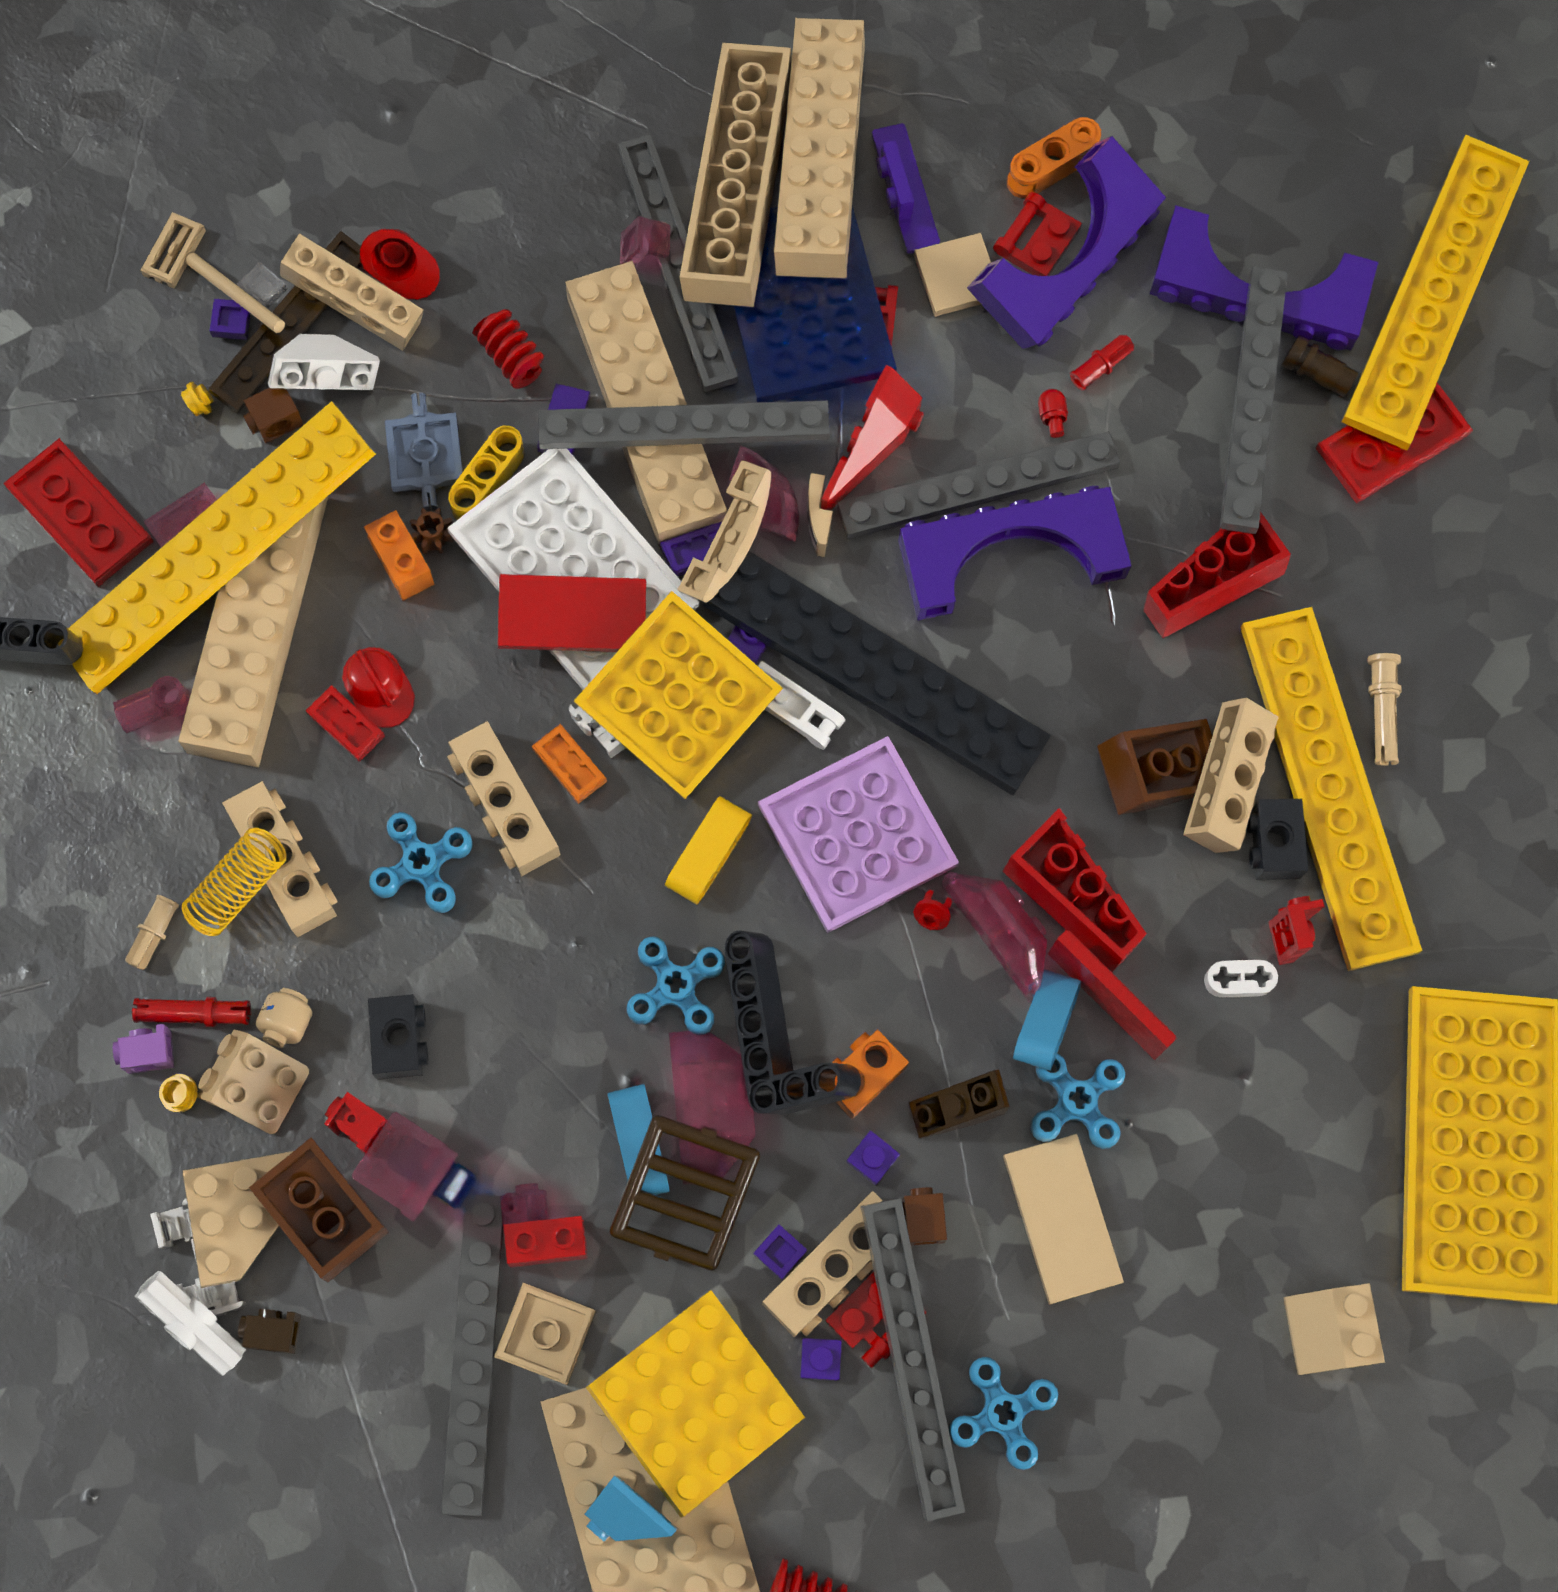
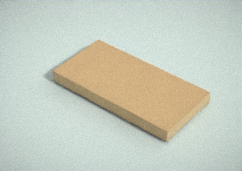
M1074 1134L1005 1154L1003 1158L1048 1304L1051 1305L1124 1283L1078 1135Z

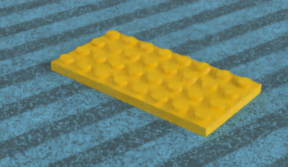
M1412 986L1409 989L1402 1291L1550 1305L1558 1304V999Z

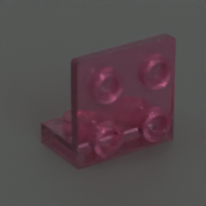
M394 1112L352 1173V1178L402 1210L401 1214L414 1222L460 1153L398 1112Z

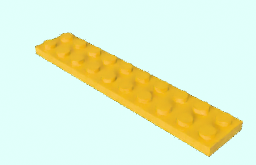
M1464 136L1341 421L1342 423L1408 450L1529 164L1528 160L1471 136Z
M332 401L68 628L83 642L82 655L72 665L91 691L96 694L100 693L376 455ZM64 639L60 640L59 646L63 643Z
M1308 607L1243 623L1240 627L1265 708L1278 716L1274 737L1293 798L1302 799L1305 836L1347 970L1351 971L1419 954L1422 952L1420 941L1313 608Z

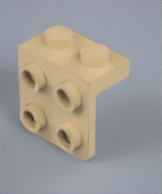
M234 1029L231 1035H226L221 1041L217 1050L219 1057L212 1069H207L202 1075L198 1084L200 1091L197 1094V1098L233 1114L268 1134H274L280 1128L308 1077L309 1069L306 1065L249 1033Z

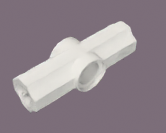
M157 1271L153 1276L149 1277L134 1296L149 1312L165 1324L164 1329L176 1341L188 1350L192 1349L222 1376L235 1367L246 1351L241 1343L216 1322V1316L206 1306L192 1296L189 1298L161 1271Z

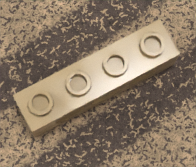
M300 233L281 261L280 276L402 351L421 323L422 308Z
M1248 698L1222 702L1183 833L1184 836L1214 853L1240 850L1246 836V827L1250 813L1255 805V796L1259 782L1265 770V762L1270 744L1274 739V731L1278 720L1277 715Z
M488 721L449 741L452 754L448 755L447 758L456 775L464 773L470 785L464 787L474 807L481 804L487 816L482 818V821L492 838L499 836L505 846L499 851L508 868L511 870L516 867L522 877L559 857L560 851L556 841ZM481 763H489L494 766L491 773L486 776H478L474 773V770ZM498 794H507L511 797L509 804L505 807H495L491 803ZM516 825H524L529 829L527 835L521 839L510 837L509 832Z
M263 781L222 802L241 837L244 836V833L249 828H258V825L263 820H275L274 827L269 833L273 834L281 842L285 850L292 852V857L288 863L277 869V872L272 875L266 884L296 937L298 938L336 917L337 914L332 905L338 901L328 883L320 885L315 873L321 870L311 852L302 853L297 842L301 841L303 837L294 821L290 820L286 823L280 813L286 806L277 790L268 791ZM254 833L249 834V836L263 842L276 857L278 853L266 839ZM250 840L252 845L260 849L269 860L273 861L272 857L263 846H261L253 840ZM257 866L259 871L263 872L262 868ZM297 883H309V890L305 895L300 897L292 896V889Z
M874 1191L762 1302V1305L794 1338L800 1332L807 1337L822 1321L818 1314L824 1307L829 1304L834 1309L850 1293L845 1286L855 1276L862 1281L873 1270L870 1250H862L856 1247L853 1242V1234L858 1230L865 1229L861 1206L882 1201ZM831 1257L842 1258L847 1264V1273L839 1278L832 1277L826 1271V1261ZM811 1284L817 1287L820 1292L819 1301L810 1306L803 1304L798 1298V1290L801 1286Z

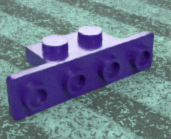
M900 123L874 129L872 131V139L878 156L876 158L878 173L881 179H885L887 203L890 209H894L906 252L913 254L916 249L939 244V235L905 124Z

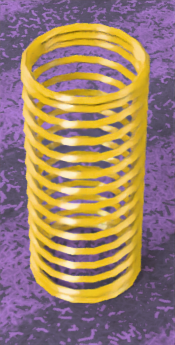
M257 827L249 828L244 833V836L239 839V842L234 844V847L224 856V859L219 861L214 870L204 878V881L182 903V912L189 925L204 935H220L242 908L247 905L252 897L257 894L262 886L267 883L272 875L277 872V869L286 861L287 854L281 842L264 829ZM254 833L266 839L278 853L279 861L276 862L274 854L263 842L249 836V834ZM250 840H253L261 846H263L268 851L273 861L269 860L260 849L252 845ZM237 850L242 851V853L246 856V858H245L244 856L238 854V851H237ZM232 856H236L241 863L234 860ZM227 861L232 862L234 867L229 866ZM255 865L262 868L263 872H259ZM222 867H226L231 874H229L226 871H223ZM250 871L256 873L258 878L253 877ZM217 872L221 873L224 878L219 877ZM246 877L252 879L253 884L249 883ZM212 878H216L219 884L213 882ZM240 882L247 885L248 889H244ZM207 883L211 884L214 889L209 888ZM218 888H220L221 890H223L228 896H226V895H225L223 892H221ZM236 888L241 890L244 895L239 894ZM202 889H206L209 895L203 893ZM231 894L237 896L238 900H234ZM207 898L212 900L218 907L212 904ZM227 900L233 902L234 906L229 905ZM190 902L192 909L198 916L213 925H218L219 928H210L200 923L190 913L188 903ZM193 902L198 903L206 913L215 917L218 923L202 915ZM221 905L227 907L229 912L225 911Z

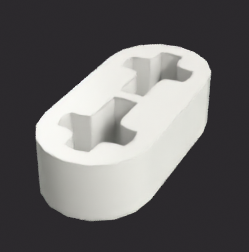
M1265 960L1216 962L1207 970L1204 977L1206 989L1216 997L1263 996L1269 993L1278 982L1276 968ZM1257 969H1261V974L1268 976L1269 980L1262 987H1259L1257 981L1245 980V977L1252 976L1257 972ZM1220 970H1223L1226 977H1237V981H1230L1225 988H1221V983L1214 981L1213 977H1216Z

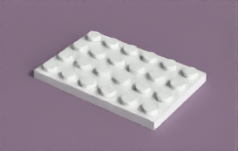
M548 449L447 528L452 538L498 591L500 574L646 579V619L671 591L693 610L700 603L697 599L678 591L682 581L568 449ZM549 650L582 690L586 688L617 653Z

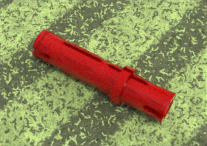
M207 997L205 1000L135 998L133 1005L137 1006V1008H132L134 1023H204L206 1027H215L216 1024L249 1025L250 1017H247V1015H251V1003L249 1000L217 1001L216 997Z

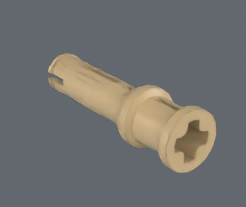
M1378 653L1368 657V664L1371 665L1372 685L1368 687V693L1371 698H1374L1375 764L1381 766H1389V761H1391V765L1399 763L1396 698L1402 692V686L1398 684L1397 665L1401 663V656L1394 653Z

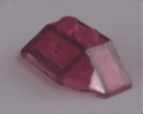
M949 872L943 877L941 886L1027 1001L1031 1003L1035 992L1040 990L1047 948V939L1044 937L1047 932L1044 926L1035 916L1030 918L1022 908L1024 901L1014 887L1007 888L1001 880Z
M690 1031L669 1033L677 1121L701 1129L702 1125L716 1129L718 1136L749 1146L756 1135L753 1109L750 1107L747 1097L741 1055L710 1031L704 1035H695ZM679 1139L681 1163L724 1178L738 1160ZM683 1181V1185H685V1184H692V1183Z

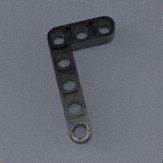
M0 617V660L69 665L76 662L82 655V640L60 622ZM29 637L28 641L23 644L24 640ZM64 639V640H63V643H62L59 647L56 648V646H57V644L60 642V640Z
M742 930L731 933L725 943V956L750 1107L759 1114L783 1115L855 1096L861 1086V1076L859 1071L850 1064L820 1063L793 1070L773 943L767 935ZM837 1075V1085L835 1086V1077Z

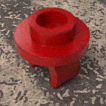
M928 890L923 900L916 904L913 911L914 917L926 929H944L948 926L951 919L949 910L952 905V899L947 897L945 903L942 904L932 900L934 891Z

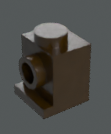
M259 1309L258 1316L242 1315L238 1326V1339H243L242 1347L247 1349L295 1354L301 1315L296 1312L287 1311L286 1319H282V1311Z

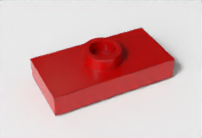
M332 685L305 710L308 716L358 762L385 737V734Z

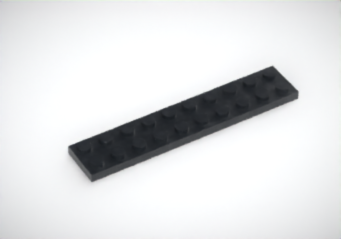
M748 551L732 578L719 589V592L707 603L703 602V606L1012 796L1018 790L1051 737L1050 734Z

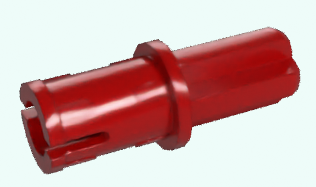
M1119 335L1103 349L1094 350L1091 358L1070 372L1073 384L1079 390L1084 391L1103 374L1108 375L1112 373V367L1133 352L1135 347L1131 339L1127 335Z

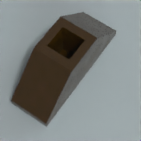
M999 1069L909 1102L919 1139L988 1121L1004 1115L1010 1107Z

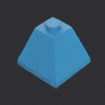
M614 1476L585 1513L590 1519L586 1526L604 1542L609 1536L614 1541L671 1537L678 1529L618 1476Z

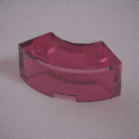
M740 446L729 480L732 481L742 460L771 471L769 496L759 530L795 542L799 527V509L791 484L785 475L772 463L756 452Z

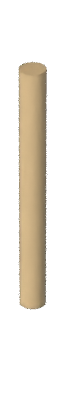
M190 253L186 257V264L275 333H280L284 329L285 322L196 253Z

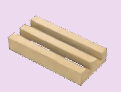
M172 212L140 270L142 275L147 278L151 276L156 282L161 284L165 282L169 287L175 289L187 267L186 257L190 253L195 252L206 232L204 225ZM178 225H183L175 241L169 247L159 270L155 269Z

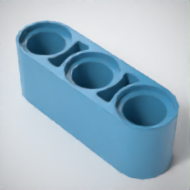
M1044 970L1019 1034L1013 1055L1014 1060L1051 1070L1073 1012L1081 980Z
M644 1084L607 1093L627 1180L630 1177L650 1121L653 1118ZM658 1144L655 1154L662 1156ZM649 1169L641 1190L654 1195L670 1192L666 1174Z

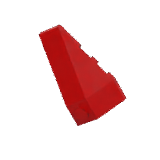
M888 365L885 366L865 405L867 409L862 419V422L865 424L863 427L855 426L847 447L849 455L848 457L842 456L821 498L820 509L831 511L838 502L843 500L905 441L910 430L916 432L924 416V412L920 411L922 397Z

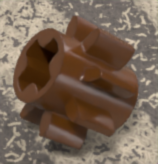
M423 508L421 509L422 515L418 520H410L411 528L416 531L411 534V537L415 544L421 542L424 554L429 549L437 550L441 554L443 553L442 547L446 541L449 543L454 542V539L447 531V528L453 524L452 518L443 520L441 508H437L435 512H426ZM429 528H434V530L436 531V533H435V534H430V532L428 531V529H429Z

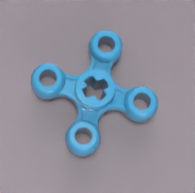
M404 812L393 814L387 822L386 829L389 837L401 845L403 857L395 866L380 867L372 872L369 878L371 890L380 898H390L398 892L404 883L416 881L424 886L426 903L432 911L436 913L450 911L455 905L456 895L454 889L440 878V867L446 860L464 858L471 852L473 846L471 835L461 827H454L445 832L439 842L426 844L418 839L417 825L411 815ZM402 824L408 825V827H407V829H406L405 831H403V832H397V831H396V829H397V827H398L399 825H402ZM456 839L464 840L459 847H453L452 843ZM421 856H425L429 864L427 866L422 864V868L417 869L414 861H420ZM382 879H390V883L387 886H379ZM444 893L447 895L445 900L441 902L435 901V897L438 894Z
M652 936L643 939L638 947V957L644 966L651 968L656 973L657 983L650 992L638 993L629 999L627 1003L629 1019L638 1025H645L655 1018L657 1011L661 1007L673 1005L683 1012L685 1025L692 1034L704 1035L708 1033L714 1025V1014L707 1005L697 1000L695 988L701 980L715 978L723 972L725 967L723 953L715 947H706L697 954L696 959L690 965L677 966L669 960L667 946L661 938ZM649 948H657L660 951L655 957H650L646 954ZM707 958H713L717 961V964L714 967H707L703 962ZM674 978L681 979L682 986L686 987L685 989L679 988V993H672L670 986L667 984H673ZM640 1004H644L649 1009L644 1014H638L635 1008ZM696 1015H704L707 1019L705 1023L698 1025L693 1022V1018Z
M1058 1053L1053 1063L1057 1068L1056 1073H1050L1046 1069L1035 1066L1038 1078L1043 1082L1051 1084L1056 1089L1058 1101L1054 1108L1041 1111L1032 1118L1030 1131L1033 1137L1042 1142L1052 1141L1059 1135L1064 1123L1070 1120H1077L1087 1127L1089 1139L1097 1148L1109 1149L1119 1141L1121 1135L1120 1127L1113 1119L1101 1114L1098 1109V1098L1101 1093L1114 1090L1124 1082L1126 1076L1125 1069L1120 1062L1114 1059H1106L1100 1062L1095 1068L1094 1075L1084 1081L1076 1080L1070 1076L1067 1071L1066 1061ZM1109 1069L1113 1071L1115 1080L1107 1079L1104 1075V1070ZM1076 1092L1080 1093L1081 1100L1086 1101L1079 1109L1076 1108L1074 1101L1069 1100ZM1040 1121H1048L1052 1128L1051 1131H1043L1040 1127ZM1106 1128L1109 1130L1110 1139L1102 1138L1099 1134V1129Z
M989 1357L978 1358L970 1366L969 1377L972 1383L980 1388L984 1394V1408L975 1416L963 1415L952 1420L949 1426L950 1439L955 1445L966 1448L974 1445L985 1432H997L1002 1435L1006 1442V1457L1010 1465L1019 1470L1029 1469L1038 1460V1449L1034 1442L1029 1440L1023 1433L1022 1421L1030 1411H1045L1055 1406L1058 1400V1390L1051 1381L1038 1379L1033 1381L1022 1394H1010L1001 1385V1370L998 1363ZM981 1366H987L991 1370V1377L988 1380H983L979 1376L978 1372ZM1040 1387L1048 1392V1399L1045 1402L1039 1401L1036 1397V1391ZM1003 1402L1008 1404V1412L1012 1413L1013 1417L1011 1420H1004V1424L998 1422L999 1415L994 1413L995 1406H1003ZM961 1424H966L970 1427L971 1435L967 1439L961 1438L958 1434V1428ZM1020 1446L1028 1450V1458L1025 1461H1020L1016 1457V1450Z

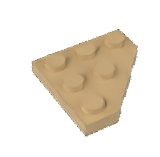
M293 1151L183 1170L182 1174L200 1288L240 1281L279 1228V1225L249 1187Z

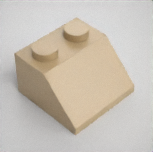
M1370 1283L1283 1297L1298 1375L1385 1363Z

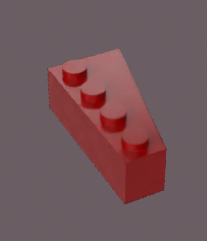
M1260 511L1259 528L1256 534L1219 528V531L1208 541L1202 542L1190 557L1183 563L1180 562L1148 591L1144 612L1161 637L1165 638L1284 575L1291 553Z

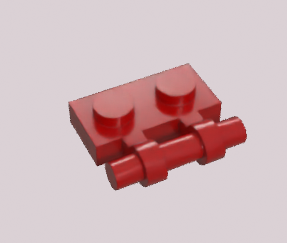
M873 1272L825 1322L851 1349L862 1339L871 1346L861 1357L871 1369L882 1358L886 1360L891 1355L886 1332L879 1337L872 1330L883 1319Z

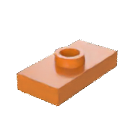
M561 724L532 745V750L578 804L607 782V778Z

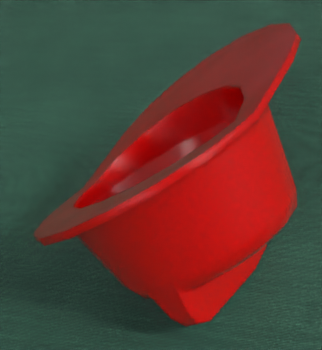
M380 229L372 232L363 240L360 247V261L364 269L389 289L406 299L416 300L428 297L436 290L440 281V269L436 259L406 232L399 229Z
M368 647L356 651L347 660L343 667L342 675L344 686L356 708L377 727L391 728L400 725L410 716L414 708L415 695L400 664L389 651L382 648Z

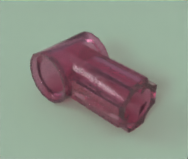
M164 676L156 680L152 687L113 702L114 711L123 730L126 733H130L168 716L178 717L184 715L191 693L175 677ZM171 690H178L177 699L172 703L166 704L164 700L167 693Z

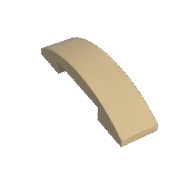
M741 461L726 491L734 499L704 560L692 559L678 588L679 592L707 603L732 578L746 557L760 527L769 496L771 471L755 464Z

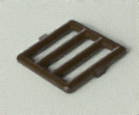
M661 1115L654 1116L650 1121L610 1226L611 1236L653 1251V1257L665 1261L672 1257L710 1271L717 1269L759 1162V1151L747 1145L718 1136L716 1129L704 1125L698 1129ZM665 1133L742 1160L735 1181L656 1155L655 1152L662 1134ZM651 1169L729 1196L721 1217L641 1190L648 1170ZM635 1205L715 1232L707 1253L627 1226Z

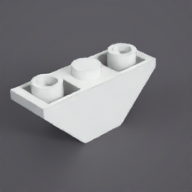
M299 334L274 354L268 385L269 388L373 390L380 360L377 356L336 335Z

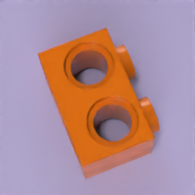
M396 510L364 526L373 550L402 601L435 585L427 563Z
M878 1029L871 1036L864 1032L849 1047L853 1053L843 1062L839 1057L832 1062L850 1064L859 1071L861 1076V1086L857 1094L849 1099L836 1102L851 1119L894 1081L909 1064L908 1060ZM878 1050L885 1055L886 1064L880 1068H874L867 1063L865 1055L869 1051ZM837 1075L835 1077V1086L837 1085Z

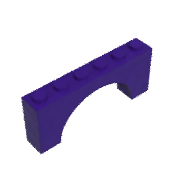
M1113 136L1095 143L1075 166L1085 182L1091 204V220L1087 238L1075 259L1056 275L1036 276L1020 271L1002 258L989 263L967 287L972 295L1022 349L1034 345L1040 347L1051 338L1054 333L1051 329L1058 321H1064L1073 313L1075 301L1079 297L1083 298L1094 289L1096 277L1100 273L1107 272L1115 265L1118 260L1115 256L1121 249L1128 248L1139 237L1137 233L1142 225L1149 224L1160 213L1158 207L1166 199L1164 194Z
M1175 206L1149 294L1157 296L1164 302H1179L1190 305L1193 309L1200 312L1211 311L1225 315L1226 318L1232 321H1244L1249 283L1232 274L1214 253L1208 236L1209 215ZM1344 252L1336 270L1327 279L1307 289L1285 292L1281 331L1290 333L1295 338L1301 335L1308 340L1325 343L1328 347L1335 350L1347 349L1351 351L1360 335L1378 262Z
M1088 486L1075 494L1065 495L1062 492L1050 494L1040 501L1030 502V500L1023 499L1011 503L1009 507L995 509L993 506H987L976 510L974 514L961 516L958 513H952L941 517L939 521L926 523L924 520H917L906 524L904 528H900L898 543L917 620L952 614L956 602L954 583L961 568L980 550L1005 540L1036 539L1064 549L1082 565L1090 579L1091 585L1127 578L1132 565L1111 487L1099 489V486Z

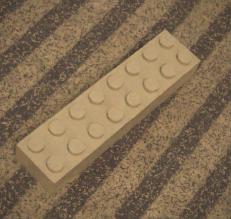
M795 18L774 247L776 276L847 277L865 50L864 20Z
M722 43L679 277L684 301L754 307L787 114L792 61L791 48Z
M633 261L565 282L567 300L607 408L687 405ZM702 444L622 447L659 549L663 541L723 521L727 509Z
M328 496L218 590L178 741L187 754L259 768Z

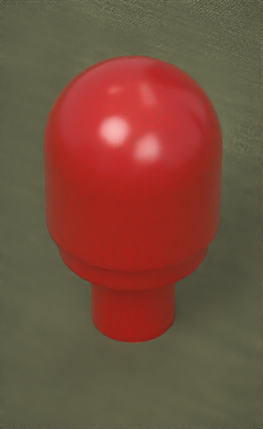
M1057 389L1045 390L1038 399L1040 419L1044 425L1049 426L1050 437L1059 438L1064 436L1063 423L1067 421L1068 416L1066 398Z

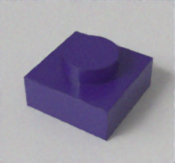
M214 299L209 330L211 336L247 340L251 313L234 300Z
M870 1130L846 1162L876 1186L900 1154Z
M778 1224L754 1251L753 1255L779 1279L783 1280L808 1250Z
M802 1338L800 1378L839 1381L842 1340Z

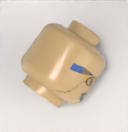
M282 988L280 992L270 993L256 1019L258 1030L264 1034L262 1039L266 1043L278 1048H283L285 1044L300 1042L313 1013L307 1004L308 999L301 993L288 988Z

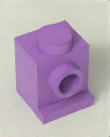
M164 1024L156 1025V1033H153L152 1029L148 1028L129 1031L128 1037L118 1038V1042H113L115 1064H120V1068L128 1074L175 1068L171 1030Z

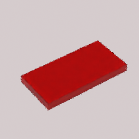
M1437 382L1408 450L1349 425L1319 442L1316 450L1357 504L1467 437L1473 429Z
M60 438L3 483L6 489L97 587L102 585L154 542L144 528Z
M500 574L498 649L618 652L646 620V579Z
M1065 930L1056 939L1048 955L1070 977L1081 980L1080 987L1156 1060L1177 1039L1176 1035L1069 930Z

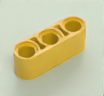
M509 425L496 428L451 487L448 493V500L456 520L460 519L506 483L524 459L523 441L520 432L516 428ZM505 443L515 445V448L508 452L499 450V447ZM484 471L495 472V475L490 479L478 477ZM465 498L475 501L467 508L458 506V503Z
M719 796L671 870L665 886L698 905L745 832L752 814Z

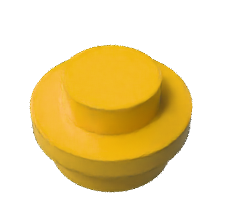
M192 381L186 384L187 389L181 392V396L191 412L197 417L202 413L206 415L211 413L212 408L210 404L214 400L203 384L197 386Z
M184 1074L170 1076L161 1084L159 1089V1097L164 1107L169 1111L177 1113L189 1110L194 1105L198 1094L195 1081Z

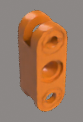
M1088 117L1074 119L1017 153L1011 161L1010 172L1007 177L1009 191L1014 196L1025 199L1030 192L1040 193L1077 171L1075 166L1094 144L1101 139L1099 124ZM1048 156H1056L1060 160H1052Z

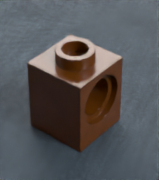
M268 388L243 400L249 412L243 415L251 433L254 435L259 432L265 444L304 425L299 411L286 388Z
M932 1187L910 1189V1195L903 1197L902 1205L911 1246L945 1243L947 1233L943 1193L933 1194Z

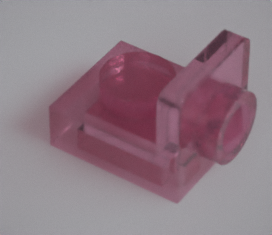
M638 216L621 232L620 264L633 261L635 266L648 254L666 258L670 254V225Z

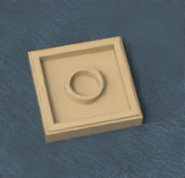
M981 233L914 251V258L934 317L981 305L967 289L980 272L991 263Z
M523 1283L494 1357L568 1385L596 1310Z

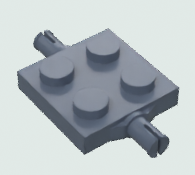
M419 392L420 406L417 393L411 395L413 414L402 419L385 420L391 487L393 492L421 491L422 508L430 511V497L433 511L438 508L436 489L453 485L463 472L456 412L446 414L427 412L426 394Z

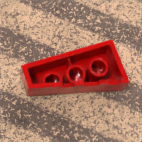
M1059 807L1010 857L1002 872L1065 930H1069L1113 972L1139 945L1147 933L1120 894H1116L1107 882V875L1100 865L1096 866L1085 850V843L1078 833L1075 835L1066 822L1067 817Z

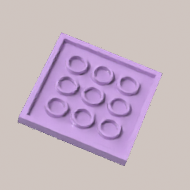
M889 736L758 801V806L827 933L959 865V861Z

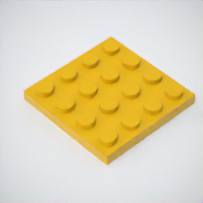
M671 591L578 695L574 703L683 799H686L783 688Z
M711 1290L586 1386V1389L680 1518L686 1516L805 1418Z

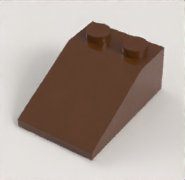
M1207 719L1124 731L1097 746L1118 815L1146 811L1194 798L1212 739Z
M312 1137L249 1187L318 1276L326 1282L331 1281L389 1233Z

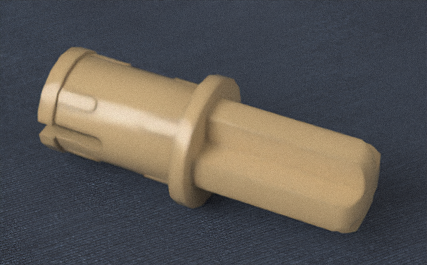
M156 896V900L144 923L139 924L137 927L140 931L125 958L129 965L140 970L147 968L160 940L166 939L164 933L179 904L164 896Z

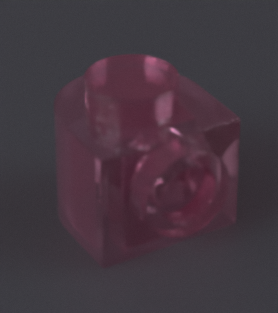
M538 1183L515 1186V1193H506L500 1196L503 1227L504 1224L549 1219L547 1191L539 1190Z

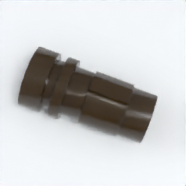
M1298 335L1281 366L1290 371L1294 368L1297 370L1296 374L1300 377L1304 374L1329 391H1334L1345 397L1359 372L1348 367L1346 363L1332 355L1318 350L1319 345L1314 343L1311 346L1308 344L1310 340Z

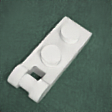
M761 661L758 667L783 688L765 710L806 737L814 746L824 750L831 741L829 736L834 729H840L845 722V718L829 705ZM815 714L823 720L818 728L809 723Z

